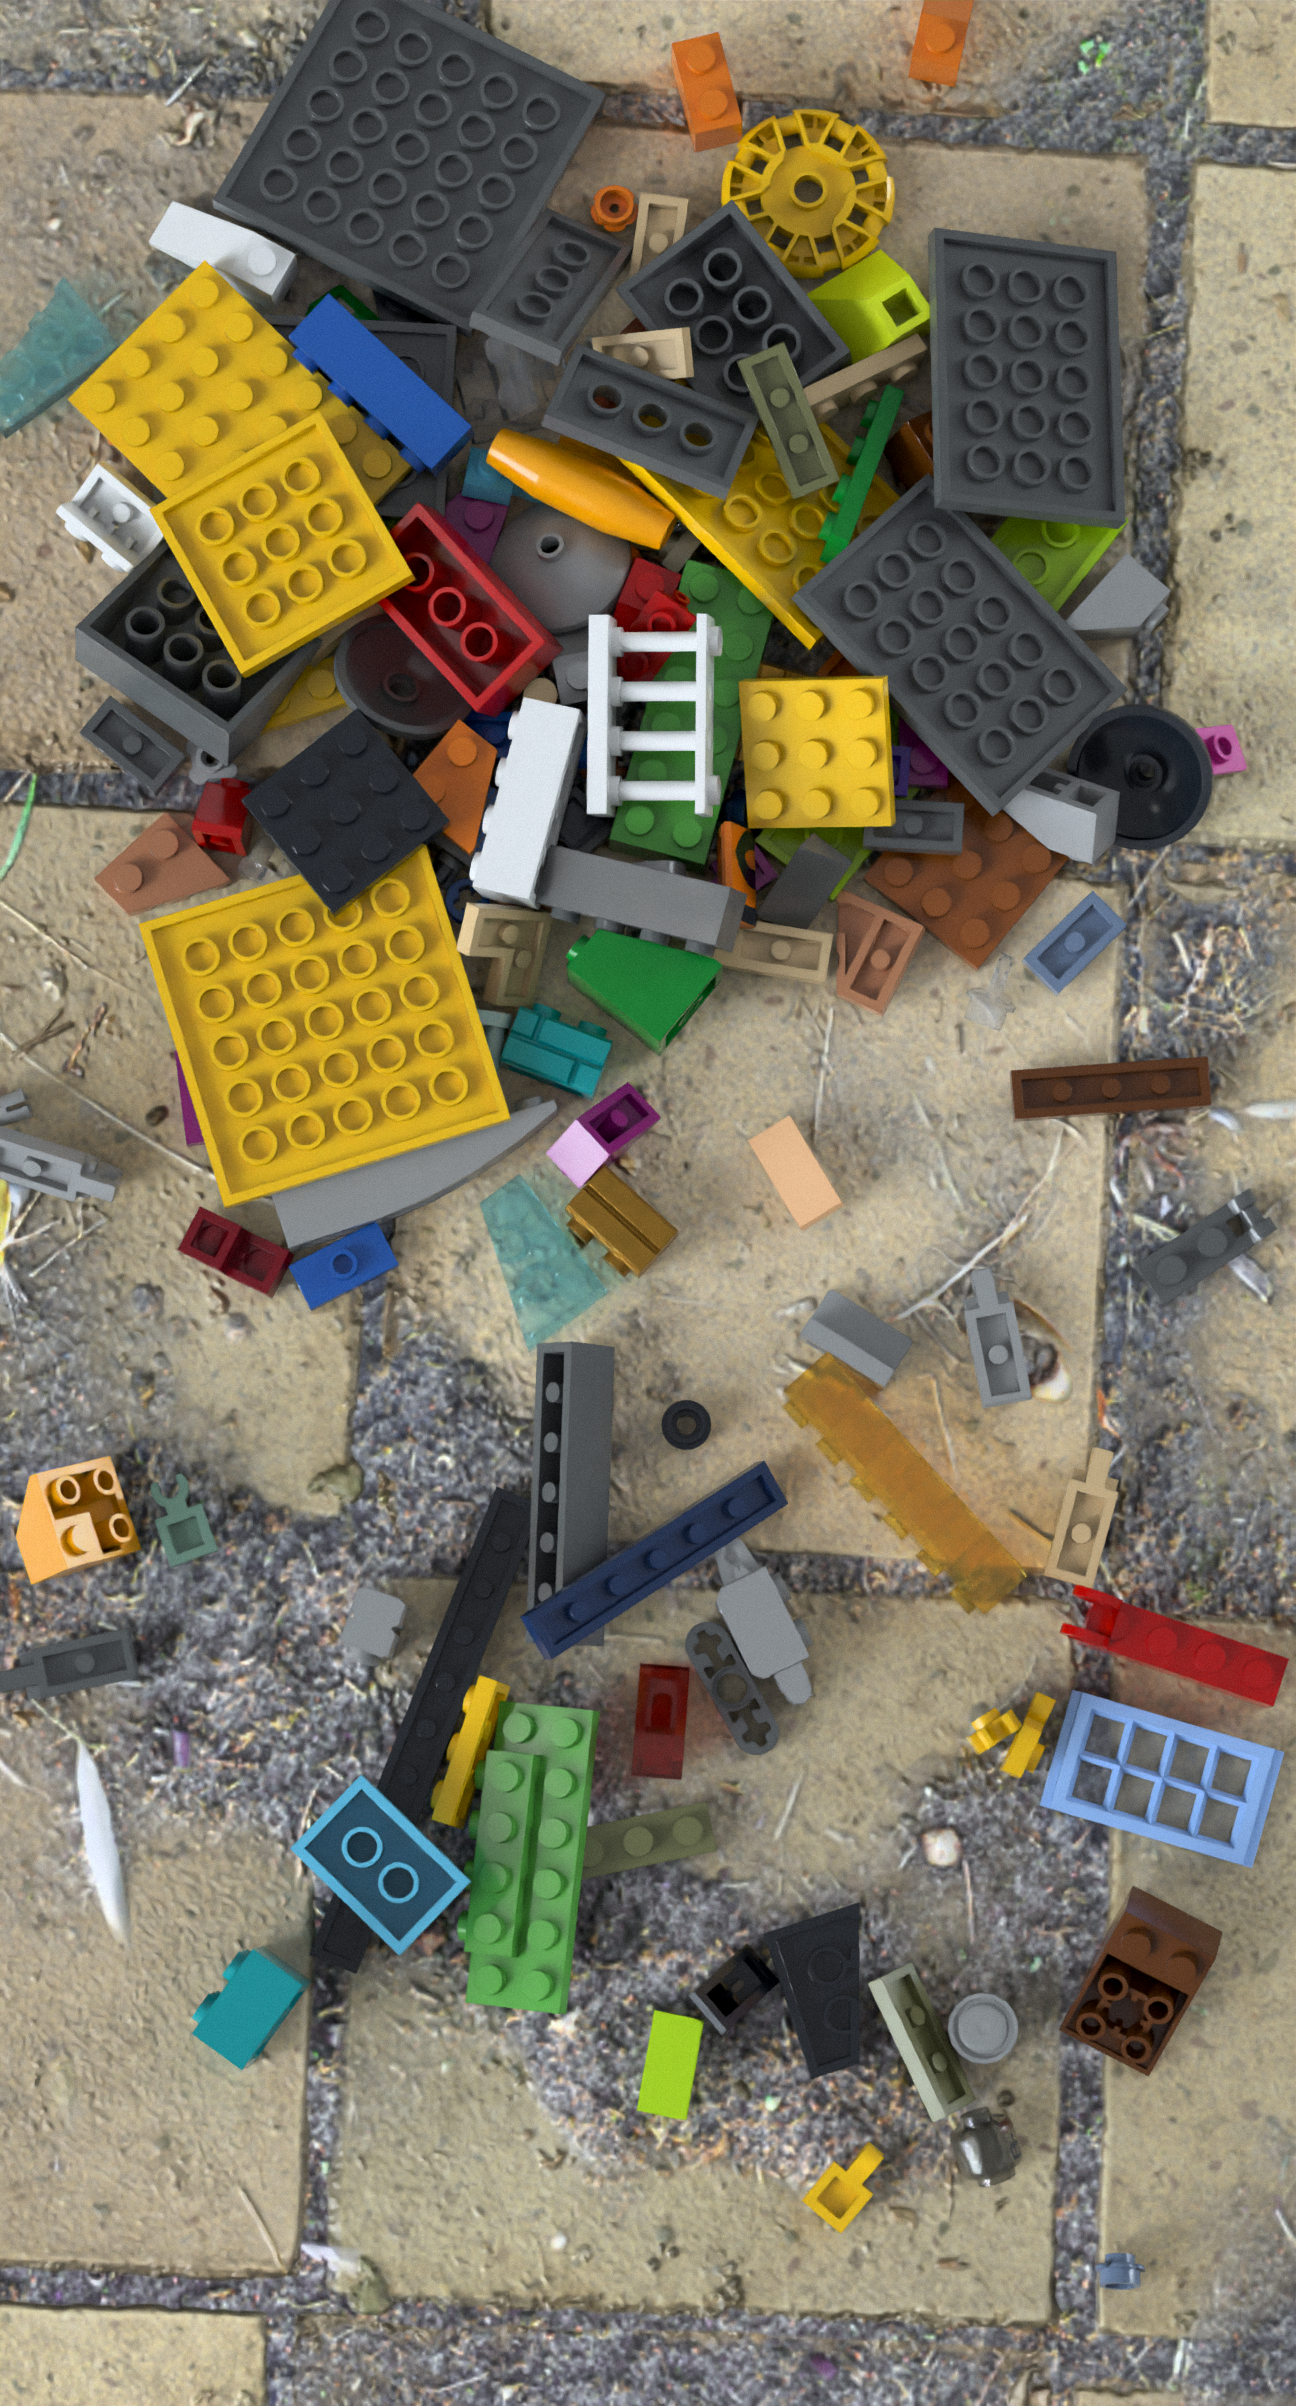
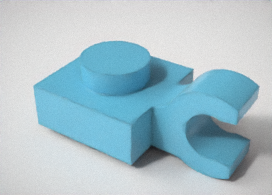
M475 447L470 448L461 496L509 506L511 495L522 497L530 502L542 503L487 464L486 458L489 450Z

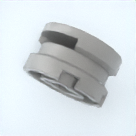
M979 1992L966 1996L955 2005L949 2016L948 2034L951 2044L960 2056L973 2063L988 2064L999 2061L1010 2053L1017 2041L1019 2026L1015 2012L1005 2000L995 1994Z

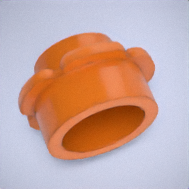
M610 185L600 189L594 196L595 204L591 206V216L597 225L602 224L608 232H621L626 228L627 224L634 223L638 216V205L633 201V193L629 189L618 185ZM616 205L619 207V211L612 213L610 207Z

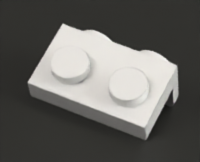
M106 462L97 463L72 501L61 504L56 511L66 521L65 528L73 536L85 542L90 541L103 552L101 555L102 559L119 572L131 573L165 539L149 511L156 504Z

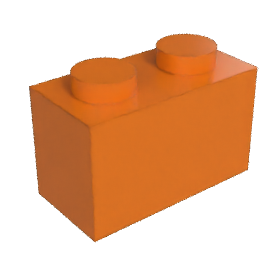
M719 32L672 43L671 64L694 152L739 142L742 139L743 122Z

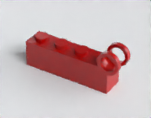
M1075 1585L1072 1595L1090 1602V1606L1082 1628L1062 1623L1060 1634L1078 1640L1077 1644L1264 1708L1274 1707L1289 1658L1124 1603L1123 1600L1107 1593Z

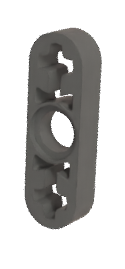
M702 1622L695 1625L686 1637L685 1650L737 1746L747 1754L762 1755L767 1753L778 1741L779 1727L728 1633L722 1626L713 1622ZM705 1631L709 1637L718 1635L722 1641L716 1647L720 1659L724 1661L728 1655H731L736 1664L721 1668L711 1679L707 1677L704 1669L713 1667L712 1661L706 1653L697 1655L693 1648L699 1643L697 1634ZM727 1674H736L743 1678L746 1683V1695L737 1703H727L718 1695V1682ZM752 1699H755L760 1709L750 1711L757 1724L766 1722L770 1727V1731L764 1735L767 1743L761 1747L755 1741L746 1743L743 1740L742 1735L748 1730L743 1717L741 1716L733 1723L728 1712L743 1709Z

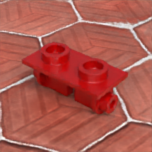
M657 589L627 632L689 631L697 620V616L688 610L687 606L690 600L684 593L674 590L669 595ZM624 652L623 657H617V675L623 677L627 682L652 681L673 652Z

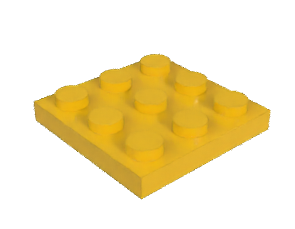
M887 675L756 678L739 681L748 828L892 826L896 823Z

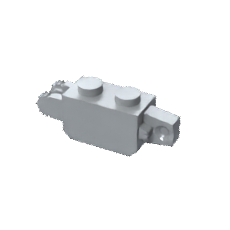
M740 1538L735 1539L713 1553L724 1586L720 1588L715 1605L750 1675L761 1680L773 1676L780 1692L784 1693V1699H787V1703H791L792 1706L804 1705L809 1697L813 1696L811 1694L813 1689L811 1688L812 1683L808 1682L809 1677L801 1662L810 1657L806 1648L814 1644L801 1617L792 1621L784 1605L785 1602L791 1600V1596L779 1572L770 1576L766 1566L760 1568Z

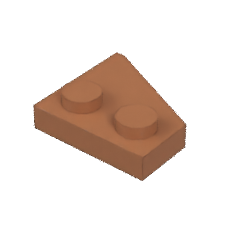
M166 812L94 878L96 883L129 917L150 911L158 905L165 903L173 904L189 899L188 896L217 888V890L223 889L232 883L231 879Z
M842 889L836 897V904L838 906V932H836V952L838 954L837 995L839 998L883 1018L926 930L919 923Z

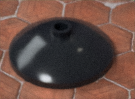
M1149 704L1122 705L1096 717L1090 723L1091 725L1076 739L1069 755L1067 774L1120 792L1116 836L1113 844L1133 850H1151L1165 847L1183 838L1203 817L1213 791L1214 775L1212 761L1200 735L1186 720L1162 707ZM1140 763H1150L1155 770L1154 776L1147 777L1143 775L1140 771Z

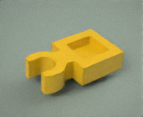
M1040 1692L1035 1693L1023 1719L1022 1727L1017 1730L999 1769L1000 1771L1017 1779L1022 1777L1024 1770L1030 1773L1034 1772L1045 1749L1044 1745L1037 1742L1056 1700Z
M994 1707L971 1723L976 1732L968 1736L967 1739L978 1755L1022 1727V1724L1012 1709L1000 1714L998 1709Z

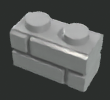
M366 1587L357 1589L350 1609L354 1616L347 1618L340 1639L349 1648L347 1657L378 1668L381 1659L385 1661L393 1659L400 1640L396 1633L397 1631H403L410 1610L402 1599Z

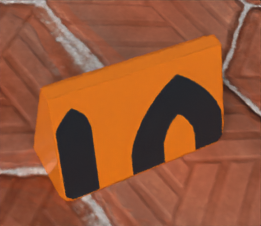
M724 821L716 834L717 881L720 885L732 887L748 894L739 929H753L757 924L755 837L751 830L731 821Z

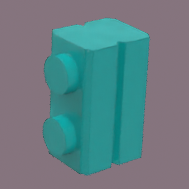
M534 1003L532 1010L521 1006L501 1054L500 1067L593 1101L613 1049V1041L605 1038L607 1030L580 1020L578 1027L559 1021L561 1016L559 1011L542 1004Z

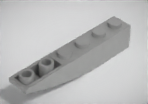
M542 1096L526 1099L514 1105L516 1112L510 1114L511 1121L273 1194L272 1198L291 1253H295L347 1236L374 1221L378 1225L387 1223L426 1206L470 1182L516 1151L556 1118L558 1111L555 1100L544 1102Z

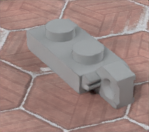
M0 1126V1179L75 1202L77 1197L90 1198V1196L113 1202L121 1186L124 1170L103 1161L98 1162L99 1159L97 1157L88 1155L86 1152Z
M991 1268L971 1271L970 1278L974 1297L963 1299L965 1308L963 1315L982 1409L1031 1400V1389L1013 1301L1010 1302L1008 1291L996 1293Z

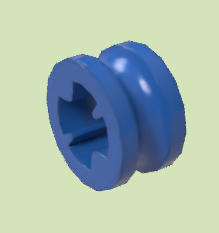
M470 878L460 879L453 883L448 889L445 899L449 915L461 925L465 908H462L459 912L454 904L460 901L459 893L464 890H470L471 896L475 892L478 893L472 886L474 881H471ZM481 895L482 899L476 902L490 904V900Z

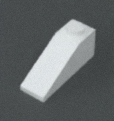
M172 201L149 240L150 245L194 269L205 260L238 293L275 313L299 273L296 254L254 231Z

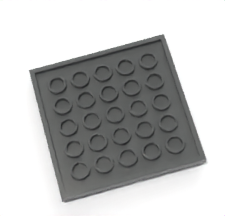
M329 0L213 198V208L440 324L456 325L459 334L471 339L476 331L475 328L469 326L473 310L542 215L604 106L606 93L423 0Z

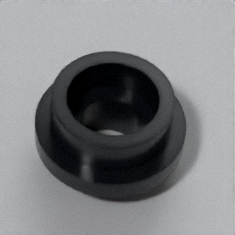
M691 1400L678 1401L665 1411L662 1418V1432L667 1442L673 1447L681 1450H692L701 1446L707 1440L711 1431V1419L707 1410L699 1403ZM684 1416L691 1417L696 1423L695 1431L689 1435L680 1433L676 1426L678 1420Z

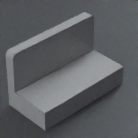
M835 1290L827 1292L798 1338L883 1391L912 1345L911 1338Z

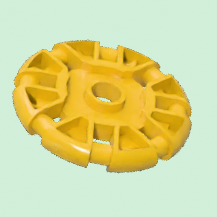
M795 109L792 110L793 115L776 119L775 115L763 120L738 142L736 146L739 151L733 161H727L723 172L721 203L723 207L731 200L735 202L793 278H824V272L840 268L841 272H844L859 263L879 244L880 241L877 237L883 226H889L894 211V178L888 177L885 167L888 159L882 148L860 125L856 124L853 127L840 120V114L826 110ZM798 134L803 146L786 150L783 138ZM830 137L844 144L840 153L825 145ZM755 160L768 163L762 175L751 170ZM859 170L867 171L869 181L856 185L852 172ZM804 181H812L821 188L822 195L815 202H802L795 195L794 190L796 186ZM760 199L761 213L749 216L747 203ZM854 209L862 212L866 217L861 227L848 221ZM777 231L791 239L786 250L771 243ZM831 236L835 249L818 253L816 244L827 241Z

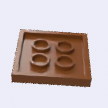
M950 771L947 789H935L926 801L964 803L961 855L884 851L863 876V881L914 922L923 925L926 932L977 972L1068 862L1069 857L1048 849L1003 809L992 817Z

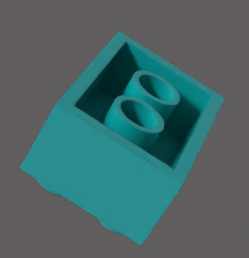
M264 1946L253 1948L251 1951L249 1949L242 1952L239 1951L222 1974L229 1981L223 1991L217 1990L216 1993H209L192 2016V2019L199 2023L192 2034L241 2070L255 2062L312 1982Z

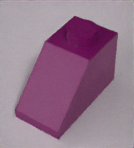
M627 1082L579 1116L546 1154L559 1167L561 1172L580 1189L604 1165L609 1167L651 1129L661 1117Z

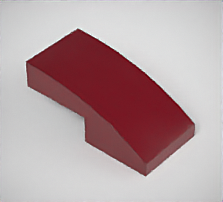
M201 1206L177 1249L184 1255L271 1299L295 1256L289 1250L257 1236L242 1226Z

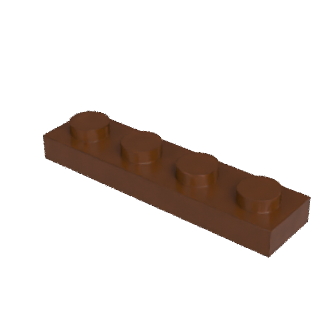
M1208 1056L1010 1071L1014 1122L1201 1109L1212 1106Z

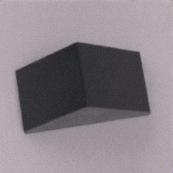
M747 1943L688 1993V1995L722 2035L779 1983V1980Z

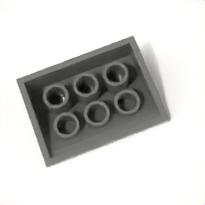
M733 200L717 210L616 288L617 293L647 331L690 327L694 377L684 379L694 391L758 417L759 415L737 361L784 342L802 388L853 364L849 348ZM760 418L755 430L762 426Z
M166 539L75 627V660L227 767L259 736L322 646V639L316 637L251 676L244 678Z

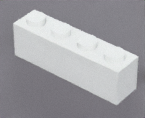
M523 697L520 711L515 710L513 712L508 727V738L512 740L507 758L502 757L496 770L495 784L499 787L494 805L490 804L487 807L483 818L482 830L486 834L482 852L477 851L470 867V880L474 881L472 886L482 897L539 910L540 904L535 901L550 844L555 846L557 844L588 729V719L580 709Z

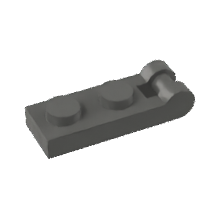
M1250 1188L1134 1266L1162 1307L1278 1229L1270 1217L1265 1219L1254 1204L1258 1200ZM1236 1215H1239L1248 1228V1231L1238 1238L1227 1224Z

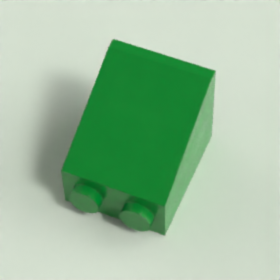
M598 929L591 938L583 934L566 955V958L569 959L566 965L568 983L658 1056L663 1053L720 984L723 965L716 959Z

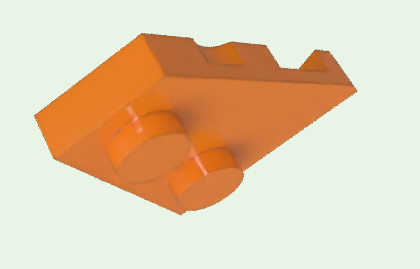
M458 719L414 772L413 776L450 820L451 826L441 834L471 857L476 851L477 838L498 752L495 747Z

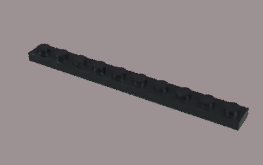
M497 1486L376 1787L415 1826L463 1709L465 1695L473 1684L530 1540L531 1500ZM334 1892L310 1956L357 1974L374 1930Z

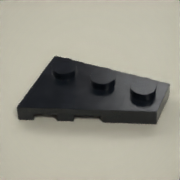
M860 1902L764 1933L811 2079L859 2064Z

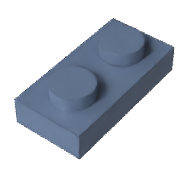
M1092 891L1023 958L1022 963L1057 996L1126 929L1127 924Z

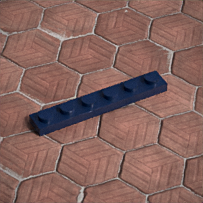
M755 1462L521 1615L520 1618L544 1660H552L789 1503L766 1462Z

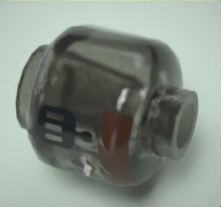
M989 2107L976 2108L960 2116L962 2124L952 2131L950 2143L963 2177L967 2180L977 2181L979 2187H987L999 2184L1015 2176V2167L1022 2161L1023 2152L1009 2116L1000 2113L991 2114Z

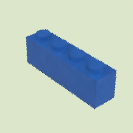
M329 293L288 336L296 348L291 355L312 375L319 369L332 382L327 389L347 408L353 402L356 403L367 414L363 422L383 441L390 435L399 443L403 449L398 455L418 474L427 469L436 477L475 436L472 426Z

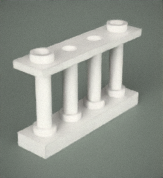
M697 614V631L624 632L623 627H617V620L610 615H589L587 814L593 817H615V806H621L623 801L695 800V814L701 817H713V805H720L721 801L720 776L713 775L714 656H721L723 637L721 626H715V619L708 614ZM696 651V681L624 682L623 677H617V657H623L624 652ZM628 701H696V731H623L622 726H616V707H622L623 703ZM623 751H695V781H623L622 776H616V756H622Z

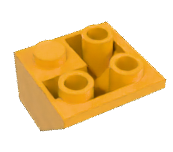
M110 1456L35 1473L29 1477L16 1540L31 1585L71 1575L141 1550Z

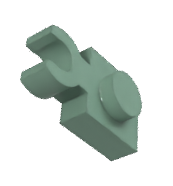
M181 1473L175 1475L179 1484V1492L173 1498L164 1497L157 1482L151 1484L153 1499L160 1506L164 1507L168 1514L154 1521L171 1568L219 1551L203 1504L200 1503L192 1507L187 1505L186 1501L190 1495V1485Z

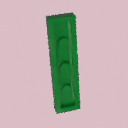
M887 384L879 401L870 398L859 424V426L867 429L865 437L862 438L856 435L845 462L853 466L850 475L842 473L832 496V501L839 503L836 513L828 510L817 537L826 541L819 558L820 561L829 563L850 542L905 391Z

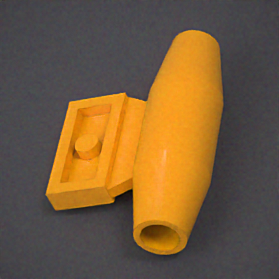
M502 428L496 435L487 454V464L533 498L602 533L662 550L678 519L676 515L644 491L647 487L616 456L563 434L560 436L558 444Z

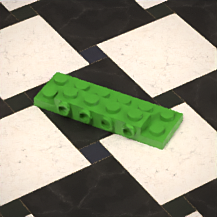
M507 1701L499 1702L494 1750H487L486 1760H479L475 1769V1786L478 1790H482L480 1810H474L469 1820V1836L472 1840H477L474 1860L467 1861L463 1872L472 1881L465 1888V1890L471 1891L469 1911L463 1910L457 1924L458 1938L461 1941H465L464 1952H471L466 2003L555 2014H566L600 1711Z

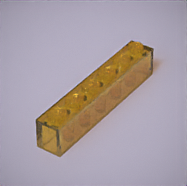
M828 1351L783 1390L782 1396L787 1401L782 1406L783 1411L800 1429L804 1428L807 1424L820 1438L815 1444L818 1450L833 1466H836L840 1461L854 1475L848 1481L852 1488L866 1503L875 1499L887 1512L882 1518L883 1522L901 1541L907 1535L921 1550L915 1555L917 1560L934 1578L940 1573L945 1576L954 1586L949 1595L967 1615H970L975 1610L981 1617L984 1616L1029 1575Z

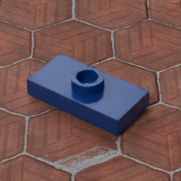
M374 1221L288 1267L310 1310L313 1311L399 1267V1263L378 1223L375 1224Z

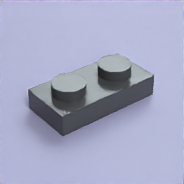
M111 695L79 732L84 740L156 797L187 761L186 755Z
M895 799L896 823L894 825L863 828L862 850L961 855L964 803Z

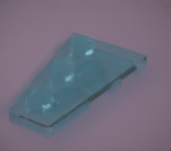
M64 276L54 288L55 295L42 313L37 311L28 323L29 330L15 349L8 350L0 361V433L5 439L85 382L119 347Z
M520 1174L480 1203L528 1352L530 1353L537 1347V1343L546 1341L605 1297L608 1291Z

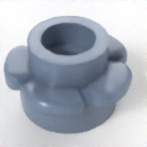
M1110 2253L1105 2255V2263L1095 2266V2271L1100 2273V2287L1112 2290H1130L1140 2288V2272H1145V2266L1135 2264V2255Z

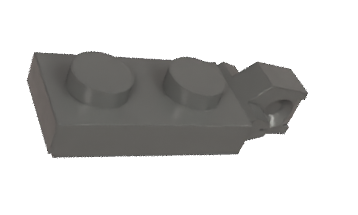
M130 1628L30 1649V1653L20 1655L22 1667L0 1672V1692L6 1693L27 1688L29 1700L35 1698L46 1699L140 1678Z

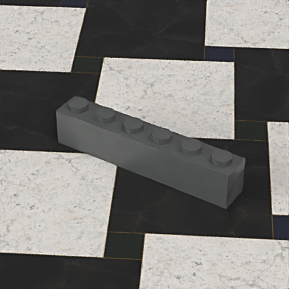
M573 1341L537 1343L527 1611L607 1560L615 1347ZM604 1626L573 1646H604ZM526 1628V1643L535 1644Z

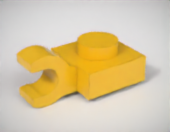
M868 2141L847 2169L834 2160L804 2195L802 2201L841 2234L873 2196V2192L863 2183L884 2159V2154Z

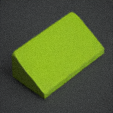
M654 2010L637 2111L687 2120L704 2019Z

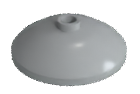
M542 502L520 513L504 528L497 540L489 567L550 633H562L589 625V615H604L616 604L632 569V550L630 541L602 533ZM559 546L555 552L545 553L550 547Z

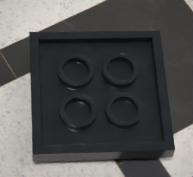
M358 708L241 799L243 806L334 917L451 826L450 820Z

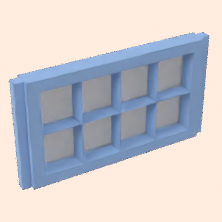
M1072 1690L1039 1806L1252 1868L1284 1752Z

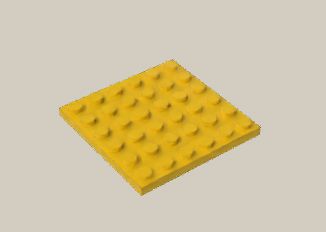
M426 846L336 917L331 914L299 874L138 924L225 1209L511 1121L459 951L456 950V940Z

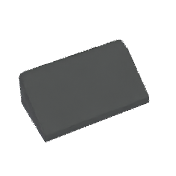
M812 833L797 849L757 909L756 915L763 920L777 925L807 930L852 864V861L815 833Z

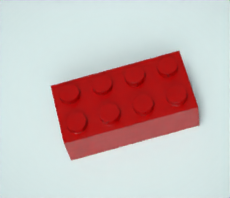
M417 502L389 531L416 580L377 603L476 712L496 718L564 648L438 510Z

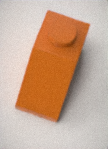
M924 0L908 78L951 87L956 86L974 0Z

